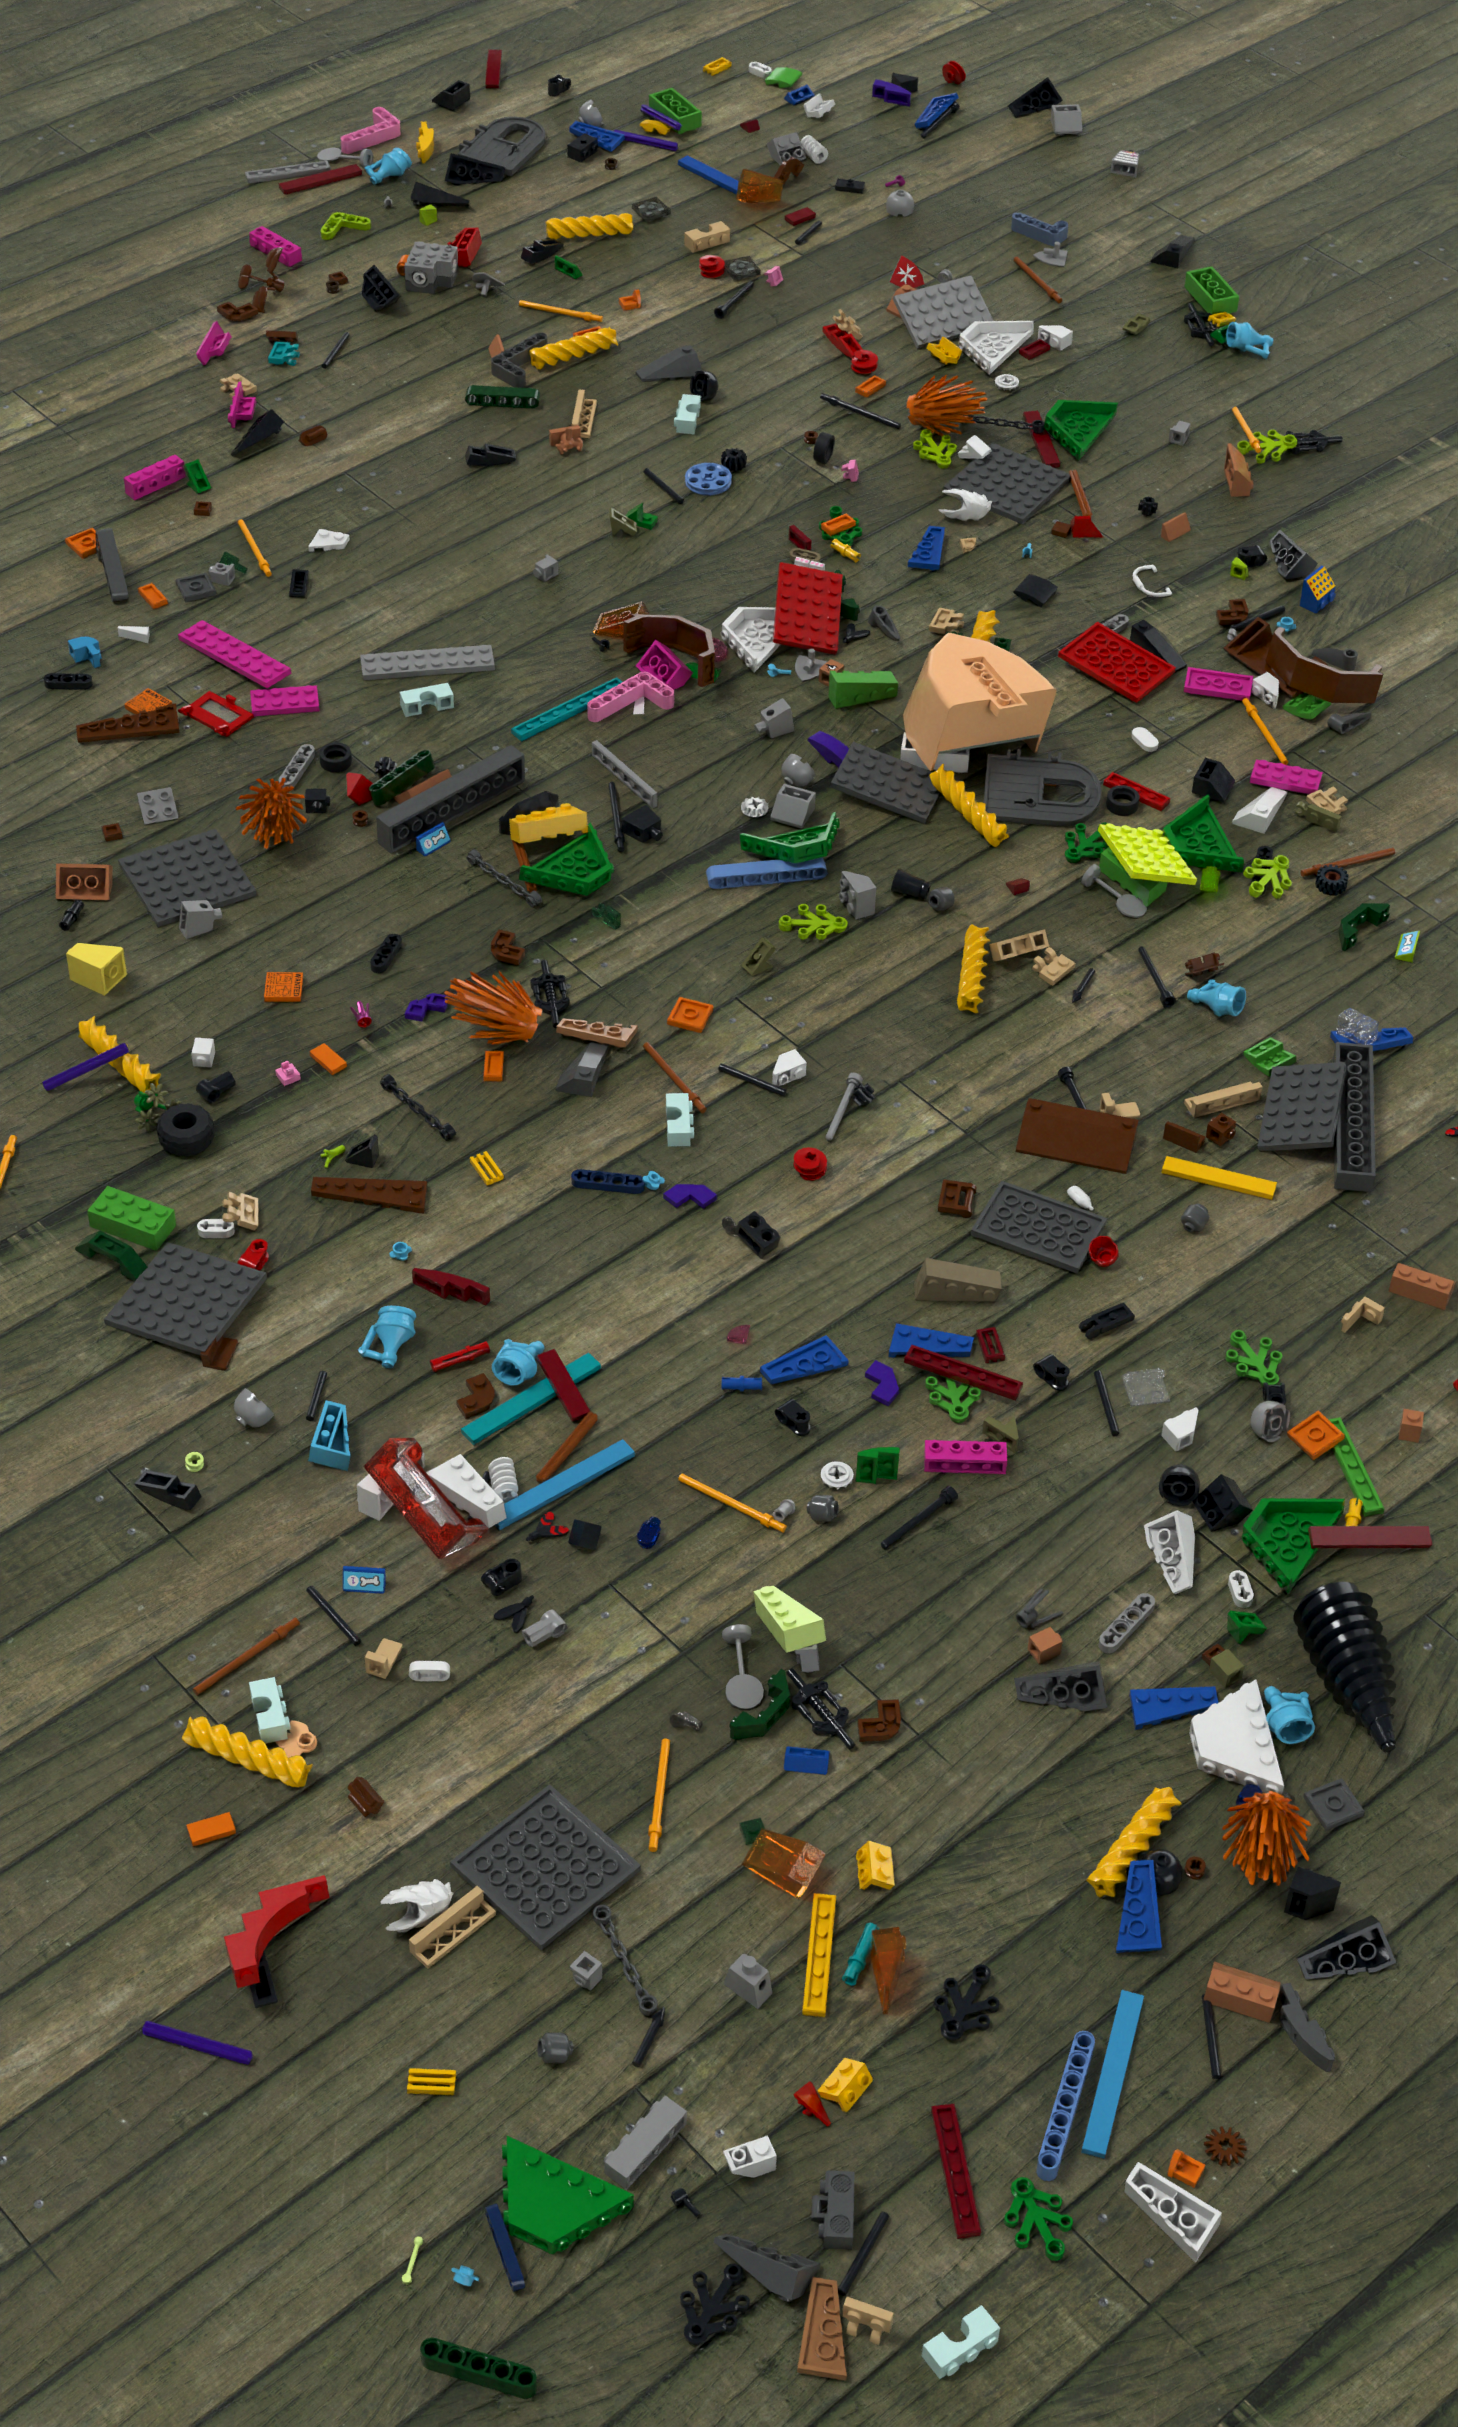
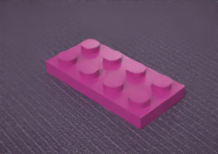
M1188 667L1184 692L1242 701L1244 698L1250 700L1253 676Z
M317 685L250 690L252 714L254 716L319 711Z
M1256 760L1250 783L1311 794L1318 791L1323 772L1314 769H1303L1298 766H1288L1282 763H1272L1266 760Z

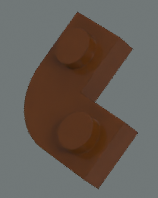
M791 156V159L787 162L783 161L774 178L780 183L785 184L790 173L798 177L804 164Z
M228 301L217 306V312L232 321H242L258 315V309L251 303L237 308Z
M1245 599L1229 600L1230 610L1216 611L1218 624L1224 626L1238 624L1245 621L1248 617V607Z
M500 929L491 942V953L496 959L518 966L525 956V949L512 946L516 939L515 933Z
M484 1373L467 1379L466 1386L472 1395L456 1400L457 1407L465 1419L490 1409V1404L495 1397L494 1388Z
M899 1699L877 1700L878 1718L858 1719L859 1742L884 1741L898 1733L901 1724Z

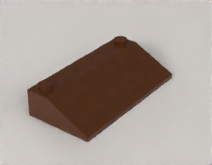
M1260 617L1251 622L1223 648L1227 653L1257 674L1270 673L1279 680V689L1290 697L1294 698L1304 693L1288 686L1267 664L1266 657L1273 635L1270 624ZM1316 656L1312 659V660H1315V661H1317V662H1320V663H1322V664L1327 665V663H1325L1324 661H1322L1321 659H1319V658L1316 657Z
M1028 1098L1015 1152L1126 1174L1137 1136L1139 1120Z

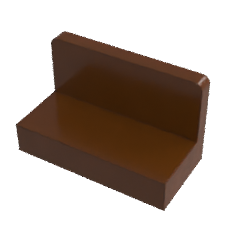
M1169 1121L1165 1124L1163 1139L1195 1153L1198 1152L1205 1142V1136Z
M222 1335L219 1341L216 1342L215 1338L208 1349L200 1353L203 1367L225 1371L239 1344L238 1340L225 1338Z

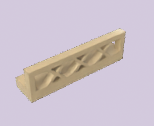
M578 390L572 426L579 425L580 431H586L580 432V438H590L597 400L585 399V390Z
M1247 1082L1187 1098L1184 1100V1104L1193 1118L1258 1101L1261 1098L1262 1085L1260 1082L1253 1084L1252 1082Z
M476 1886L409 1939L410 1953L427 1969L496 1915V1911L484 1901L483 1890ZM480 1906L487 1912L483 1917H473V1912ZM460 1922H470V1927L466 1930H456V1926ZM453 1936V1940L449 1944H439L441 1937ZM426 1949H436L435 1955L430 1959H427L421 1953Z

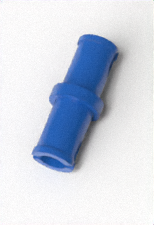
M722 1377V1390L740 1389L741 1392H744V1390H762V1377Z

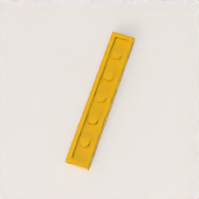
M1166 1156L1161 1172L1270 1200L1273 1199L1277 1182Z
M814 1893L802 2015L825 2017L836 1895Z

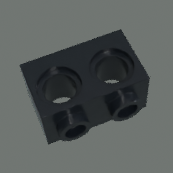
M756 1211L740 1220L735 1230V1233L760 1259L777 1248L781 1238L778 1232Z

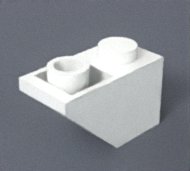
M1039 326L1038 340L1045 341L1059 351L1072 344L1073 331L1063 326Z
M1266 672L1253 679L1251 693L1275 709L1278 700L1279 680Z
M796 1049L779 1055L773 1071L772 1084L781 1086L806 1076V1061Z
M1196 1407L1189 1411H1184L1181 1415L1170 1418L1163 1423L1161 1436L1175 1452L1191 1445L1193 1442L1198 1409Z
M768 2136L723 2151L732 2174L754 2178L776 2170L777 2155Z

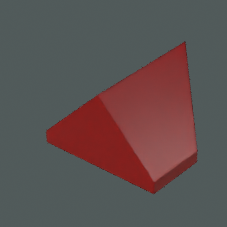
M1074 516L1071 520L1072 537H1103L1091 521L1090 516Z
M347 773V796L359 806L372 800L369 787L373 783L362 774Z

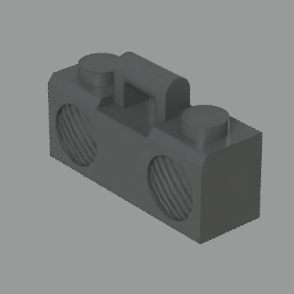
M826 2171L825 2180L820 2179V2194L824 2196H812L811 2220L813 2222H824V2224L819 2223L818 2238L823 2239V2248L852 2250L855 2172ZM821 2205H827V2213H821Z

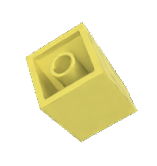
M77 943L66 953L70 980L104 996L127 975L122 947Z

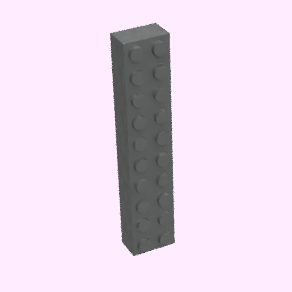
M510 745L376 816L378 844L389 853H393L415 841L417 836L442 822L447 824L525 782L524 754Z
M1336 1042L1333 1063L1345 1062L1346 1073L1334 1138V1188L1372 1192L1376 1176L1373 1045Z

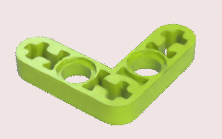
M333 213L321 228V238L324 240L334 238L341 227L363 231L369 230L371 228V220L366 217L346 213Z

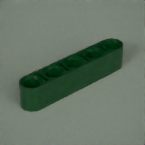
M471 385L467 388L465 402L473 406L533 409L539 405L540 392L537 389Z
M429 750L418 752L369 787L373 804L379 806L387 803L435 768L431 752Z
M427 2338L421 2343V2362L428 2370L522 2399H529L537 2392L536 2372L528 2366L437 2338ZM431 2351H434V2352L437 2353V2354L434 2355V2356H428V2355H426L428 2352H431ZM452 2359H459V2360H461V2361H459L458 2363H451V2362H450ZM476 2366L484 2367L479 2371L473 2369ZM500 2373L507 2374L504 2378L497 2377ZM525 2380L531 2382L529 2385L520 2384L522 2381Z

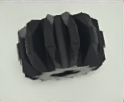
M731 448L722 452L721 464L729 469L730 472L741 471L746 466L747 456L743 450Z

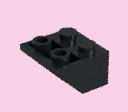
M458 80L434 97L432 102L450 110H455L470 100V84Z
M1205 758L1194 776L1192 793L1204 797L1208 794L1209 798L1224 802L1235 783V779L1222 762Z
M1222 1474L1198 1495L1197 1499L1195 1498L1192 1501L1210 1531L1238 1524L1253 1511L1235 1480Z
M1297 1867L1289 1888L1284 1913L1308 1920L1334 1911L1341 1882L1332 1877L1317 1874L1310 1869Z

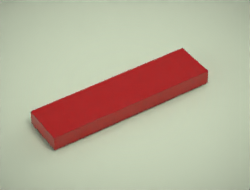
M1114 772L1103 781V785L1110 789L1121 785L1134 788L1140 796L1139 802L1159 811H1162L1170 803L1171 798Z

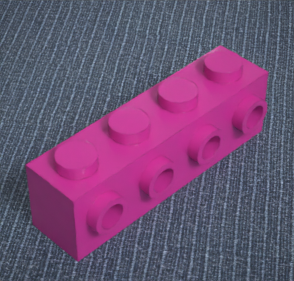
M261 226L249 232L250 245L267 255L272 249L282 247L283 250L278 261L284 265L291 267L302 261L301 247Z
M173 455L124 477L125 493L133 500H137L185 478L184 461L177 455Z
M925 1440L924 1472L1006 1474V1442Z

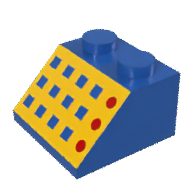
M1321 565L1305 578L1303 582L1300 606L1315 614L1335 598L1336 586L1324 566Z

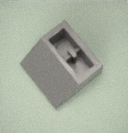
M1079 104L1052 105L1051 123L1055 134L1076 135L1082 133V116Z
M797 132L774 138L767 143L771 158L779 165L783 161L787 162L791 159V156L799 161L806 159Z
M783 784L777 794L770 820L802 829L815 809L816 793Z
M842 871L839 899L845 904L848 912L855 919L875 914L876 886L868 876Z

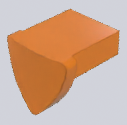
M639 289L634 290L632 296L619 298V304L624 311L641 308Z
M1177 2149L1173 2153L1167 2176L1174 2177L1195 2188L1205 2170V2164L1185 2155L1184 2152Z

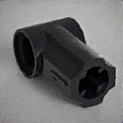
M228 1071L210 1081L208 1079L201 1080L197 1084L196 1091L206 1101L213 1103L220 1097L222 1092L235 1086L236 1081Z

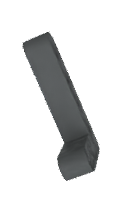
M536 333L491 358L492 375L512 387L524 388L526 386L525 370L519 366L531 360L529 350L538 347L542 348L547 345V335L545 333Z
M112 528L96 530V553L98 560H102L112 602L127 600L129 595Z

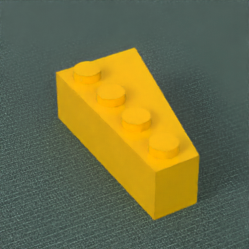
M569 803L561 804V807H548L545 811H532L529 815H517L516 818L509 819L511 840L525 843L541 840L542 836L544 838H556L557 834L574 835V831L587 833V812L573 807Z

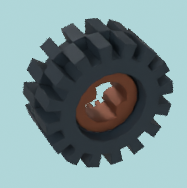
M1329 864V867L1324 865L1323 868L1320 867L1317 871L1316 888H1319L1320 892L1323 891V894L1329 893L1331 896L1332 893L1334 895L1342 894L1347 888L1349 875L1346 870L1343 871V867L1338 868V865L1332 867V864Z

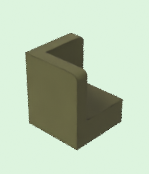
M1229 1649L1211 1658L1209 1671L1224 1688L1242 1679L1244 1665Z

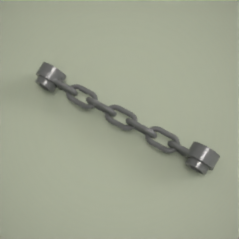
M473 849L468 853L466 859L471 865H479L486 873H491L499 882L508 885L516 894L525 897L531 907L537 906L542 902L541 896L536 891H532L529 894L525 888L512 882L508 876L496 871L489 863L483 862L482 856L477 850ZM517 887L522 889L521 893L517 891Z
M598 1905L593 1910V1920L600 1925L606 1935H609L612 1941L611 1948L615 1956L623 1962V1972L627 1980L633 1983L636 1988L635 1995L639 2001L640 2012L645 2016H652L658 2009L657 1999L649 1995L648 1991L641 1987L638 1981L640 1977L635 1966L629 1964L626 1958L627 1950L622 1941L617 1940L614 1934L615 1927L611 1921V1909L606 1905ZM609 1923L610 1927L606 1931L604 1925ZM618 1943L620 1944V1946H621V1948H622V1950H623V1951H620L619 1954H618L617 1950L615 1949V1947H618ZM631 1968L635 1974L632 1976V1979L630 1978L627 1972L630 1971Z

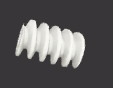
M807 135L801 140L800 143L804 154L815 163H822L827 159L828 150L812 136Z
M508 1457L493 1460L488 1467L492 1489L504 1503H507L518 1497V1485L513 1460Z

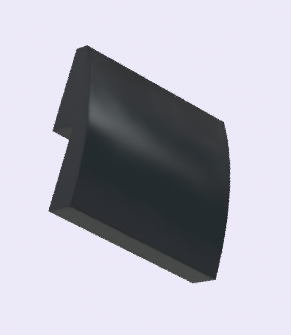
M1029 574L1013 593L1025 602L1030 599L1041 608L1056 592L1058 587L1044 578Z

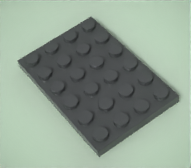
M856 742L852 743L830 784V787L924 824L941 794L930 780L929 775L932 773L931 771Z
M1345 1062L1272 1067L1258 1141L1259 1151L1333 1147L1346 1073Z
M1001 1181L973 1226L971 1235L1078 1274L1089 1255L1090 1242L1100 1236L1107 1224V1218Z

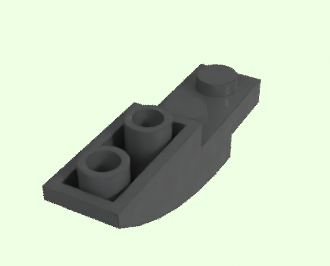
M1291 1983L1282 1984L1279 1998L1283 2006L1281 2007L1279 2020L1284 2030L1296 2047L1310 2061L1325 2072L1331 2071L1333 2061H1335V2054L1333 2049L1328 2047L1324 2029L1319 2027L1317 2020L1309 2021L1307 2012L1301 2008L1299 1994L1296 1990H1293Z

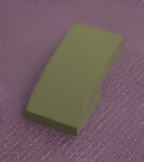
M1137 313L1133 319L1130 318L1123 326V330L1136 335L1148 326L1150 318Z

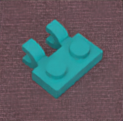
M275 342L269 354L268 362L276 365L286 362L288 365L295 366L296 360L291 358H299L300 352L295 351L298 350L299 344L290 345V342Z

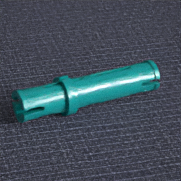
M867 1923L865 1925L854 1954L848 1959V1966L842 1977V1980L847 1985H855L861 1970H864L866 1966V1958L879 1932V1927L874 1923Z

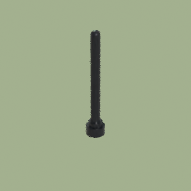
M953 102L945 112L921 133V137L925 138L950 113H956L959 110L958 102Z
M749 281L724 305H719L715 308L714 315L722 319L727 314V310L753 287L754 282Z
M1139 947L1138 951L1161 993L1160 1001L1164 1007L1173 1006L1176 1002L1175 996L1172 992L1167 991L1145 947Z
M1070 1067L1061 1068L1057 1073L1060 1081L1066 1083L1077 1107L1086 1109L1073 1082L1074 1074Z
M947 1486L941 1490L938 1499L883 1540L881 1547L883 1549L888 1548L943 1504H952L958 1499L955 1489Z

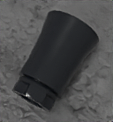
M899 868L893 879L891 892L926 899L931 883Z

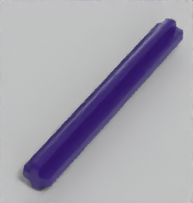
M641 105V112L675 130H681V123L647 105Z
M614 130V132L625 134L626 141L677 151L678 143Z
M122 1043L42 1082L46 1091L54 1089L129 1053V1049L125 1043Z
M146 2021L142 2028L144 2035L246 2065L250 2064L253 2057L252 2051L151 2021Z

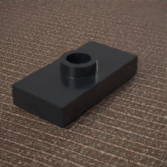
M837 179L835 185L836 191L863 194L865 182L854 181L853 179Z

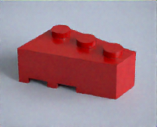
M464 228L455 236L453 242L447 243V245L458 247V266H470L482 244L479 228Z

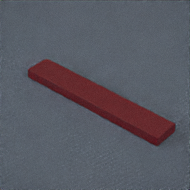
M357 164L279 183V189L286 195L362 175V170Z
M1038 410L1023 412L1026 423L1032 424L1035 420H1042ZM1044 428L1042 433L1037 434L1032 429H1029L1042 463L1053 468H1059L1060 461L1047 430Z
M911 1345L904 1358V1363L1015 1401L1023 1387V1382L915 1345Z
M1310 1526L1308 1529L1311 1548H1430L1432 1546L1429 1526Z
M955 2104L931 2106L956 2237L960 2239L981 2236V2228Z

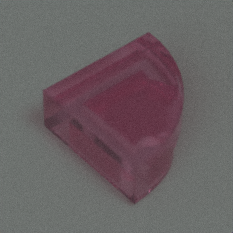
M740 1325L733 1328L727 1335V1341L746 1344L750 1325Z

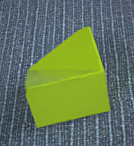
M432 205L419 209L420 222L425 226L437 222V209Z
M1236 557L1231 564L1230 576L1245 580L1249 575L1248 567Z

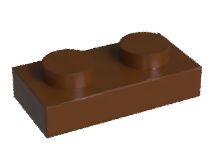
M266 331V337L271 342L285 340V342L293 343L298 341L297 332Z

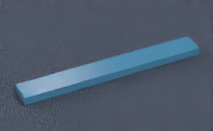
M623 1439L505 1503L506 1519L495 1524V1526L500 1531L633 1458L635 1452Z
M1121 1990L1081 2153L1105 2159L1144 1995Z

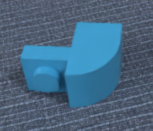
M78 637L68 640L69 653L76 663L89 659L94 668L101 666L100 659H102L99 642L96 639Z

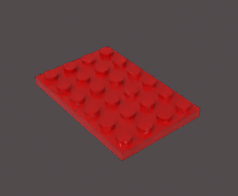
M780 562L778 566L773 643L808 650L814 649L818 652L836 655L838 651L843 574Z
M1099 622L1092 625L1058 653L1059 658L1136 703L1174 674L1176 670L1175 666Z

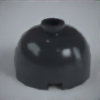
M696 371L695 376H692L690 381L691 394L701 396V401L711 400L718 392L719 384L717 377L709 371Z
M1182 1464L1167 1468L1160 1477L1158 1488L1160 1496L1169 1500L1168 1503L1171 1505L1186 1506L1191 1504L1199 1495L1200 1480L1198 1474L1191 1467Z
M1164 1849L1152 1850L1145 1854L1141 1860H1153L1157 1895H1168L1176 1891L1182 1879L1180 1860L1172 1852Z

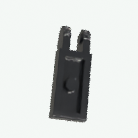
M1123 1302L1082 1321L1079 1324V1329L1081 1331L1088 1330L1085 1336L1088 1339H1092L1100 1333H1105L1133 1321L1135 1315Z

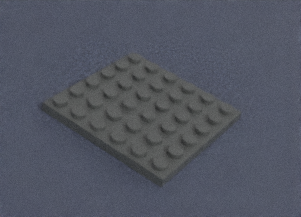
M992 443L989 446L992 452L983 459H974L944 486L943 491L955 488L959 490L964 489L971 493L976 492L980 495L984 494L988 501H992L989 511L1024 524L1070 481L1071 476L1050 465L1043 464Z
M216 829L118 859L120 868L157 927L180 921L181 901L207 900L213 909H217L257 896L255 888Z
M167 1242L150 1262L148 1268L136 1279L104 1318L105 1325L200 1355L201 1351L205 1352L215 1338L216 1342L219 1341L267 1280L266 1272Z
M550 1784L450 1861L451 1868L473 1888L476 1886L481 1888L484 1898L541 1951L641 1871V1865Z

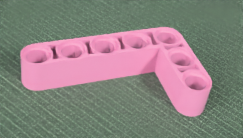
M375 107L373 109L374 125L342 136L341 152L351 154L399 137L401 135L400 121L383 107Z
M640 672L590 700L587 704L588 719L591 722H599L642 696L662 709H672L674 707V690L652 674Z

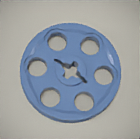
M716 463L694 465L685 474L687 488L701 495L723 493L729 489L732 483L731 472L726 467Z

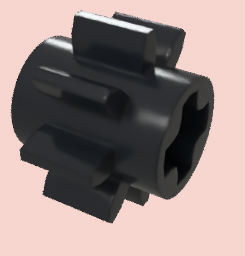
M1144 497L1143 500H1140L1138 510L1142 511L1141 513L1144 516H1152L1153 513H1156L1158 503L1152 497Z
M380 757V760L376 761L374 766L376 768L375 773H378L380 777H384L396 768L395 761H392L389 757Z
M860 1083L852 1091L854 1095L852 1099L859 1106L861 1104L867 1106L875 1098L872 1094L875 1090L868 1083L865 1086Z

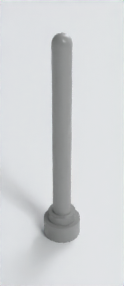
M850 1073L846 1080L848 1087L826 1134L828 1141H831L835 1135L853 1094L852 1091L857 1085L862 1083L863 1078L858 1073Z

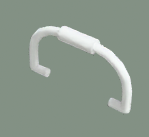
M1154 565L1141 566L1134 570L1132 575L1133 581L1143 593L1153 597L1172 595L1169 588H1166V592L1163 593L1150 592L1144 588L1137 573L1147 569H1152L1155 573L1157 569Z

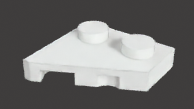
M319 529L309 545V552H314V548H324V551L344 549L350 540L349 535Z

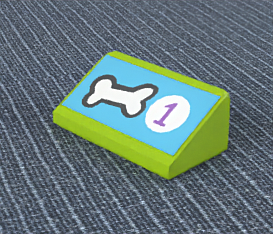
M1420 931L1401 934L1395 959L1407 962L1413 961Z

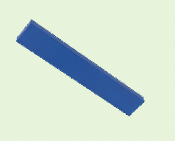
M688 155L678 160L679 166L738 196L749 191L748 185Z

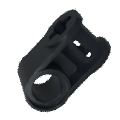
M560 74L548 80V95L559 96L564 91H567L571 87V79L563 78Z
M1258 545L1241 547L1237 551L1238 558L1247 567L1261 566L1267 561L1266 554Z
M1049 1354L1034 1363L1033 1369L1036 1375L1047 1382L1053 1389L1063 1391L1068 1387L1067 1377L1070 1373L1069 1368L1053 1354Z
M1263 1383L1262 1395L1264 1401L1286 1404L1284 1383H1280V1385Z
M794 1399L788 1400L775 1409L777 1419L793 1431L794 1434L805 1436L810 1433V1413Z
M507 1559L496 1567L487 1570L482 1575L481 1582L491 1589L493 1596H499L522 1581L521 1564L517 1559Z

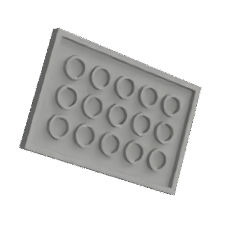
M971 275L893 297V301L916 348L928 346V343H939L942 337H946L948 340L960 337V334L974 321H994Z

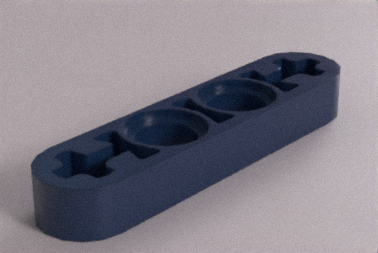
M577 1169L571 1174L572 1185L577 1188L631 1194L642 1193L645 1189L643 1177L639 1175ZM602 1179L603 1182L597 1183L594 1180ZM614 1181H621L622 1183L619 1184V1185H616V1184H614L613 1182H614Z
M497 2203L486 2206V2218L510 2287L513 2292L524 2289V2278Z

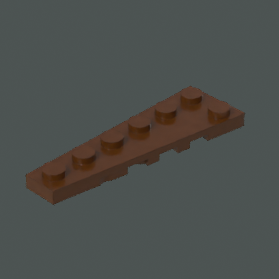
M176 703L156 707V710L146 712V710L139 711V714L131 716L130 714H125L122 718L115 719L112 717L76 725L78 743L180 733Z
M313 1177L311 1196L347 1202L357 1200L363 1201L365 1205L376 1203L382 1204L384 1208L394 1206L400 1207L403 1211L424 1214L428 1186L427 1181Z

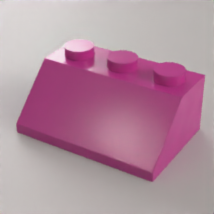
M657 640L653 642L636 665L641 672L652 674L673 690L684 686L693 674L667 646Z

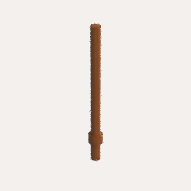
M1019 257L1014 258V262L1042 287L1051 299H1054L1059 304L1062 302V298L1056 290L1051 289Z
M1388 848L1324 865H1327V867H1329V864H1332V867L1338 865V868L1393 855L1395 854V849ZM1316 864L1311 868L1303 869L1300 871L1301 876L1317 875L1319 868H1323L1324 865Z
M649 1042L644 1043L643 1048L683 1093H688L692 1106H695L701 1113H705L707 1108L700 1101V1097L688 1088Z
M293 1618L285 1625L275 1628L272 1634L192 1689L193 1692L198 1696L269 1645L285 1638L288 1632L300 1625L298 1619Z

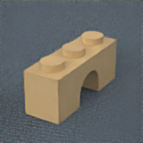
M722 221L710 224L709 232H701L698 229H694L684 233V245L693 253L730 242V228Z
M1044 929L992 943L989 946L993 961H999L1049 947V943Z

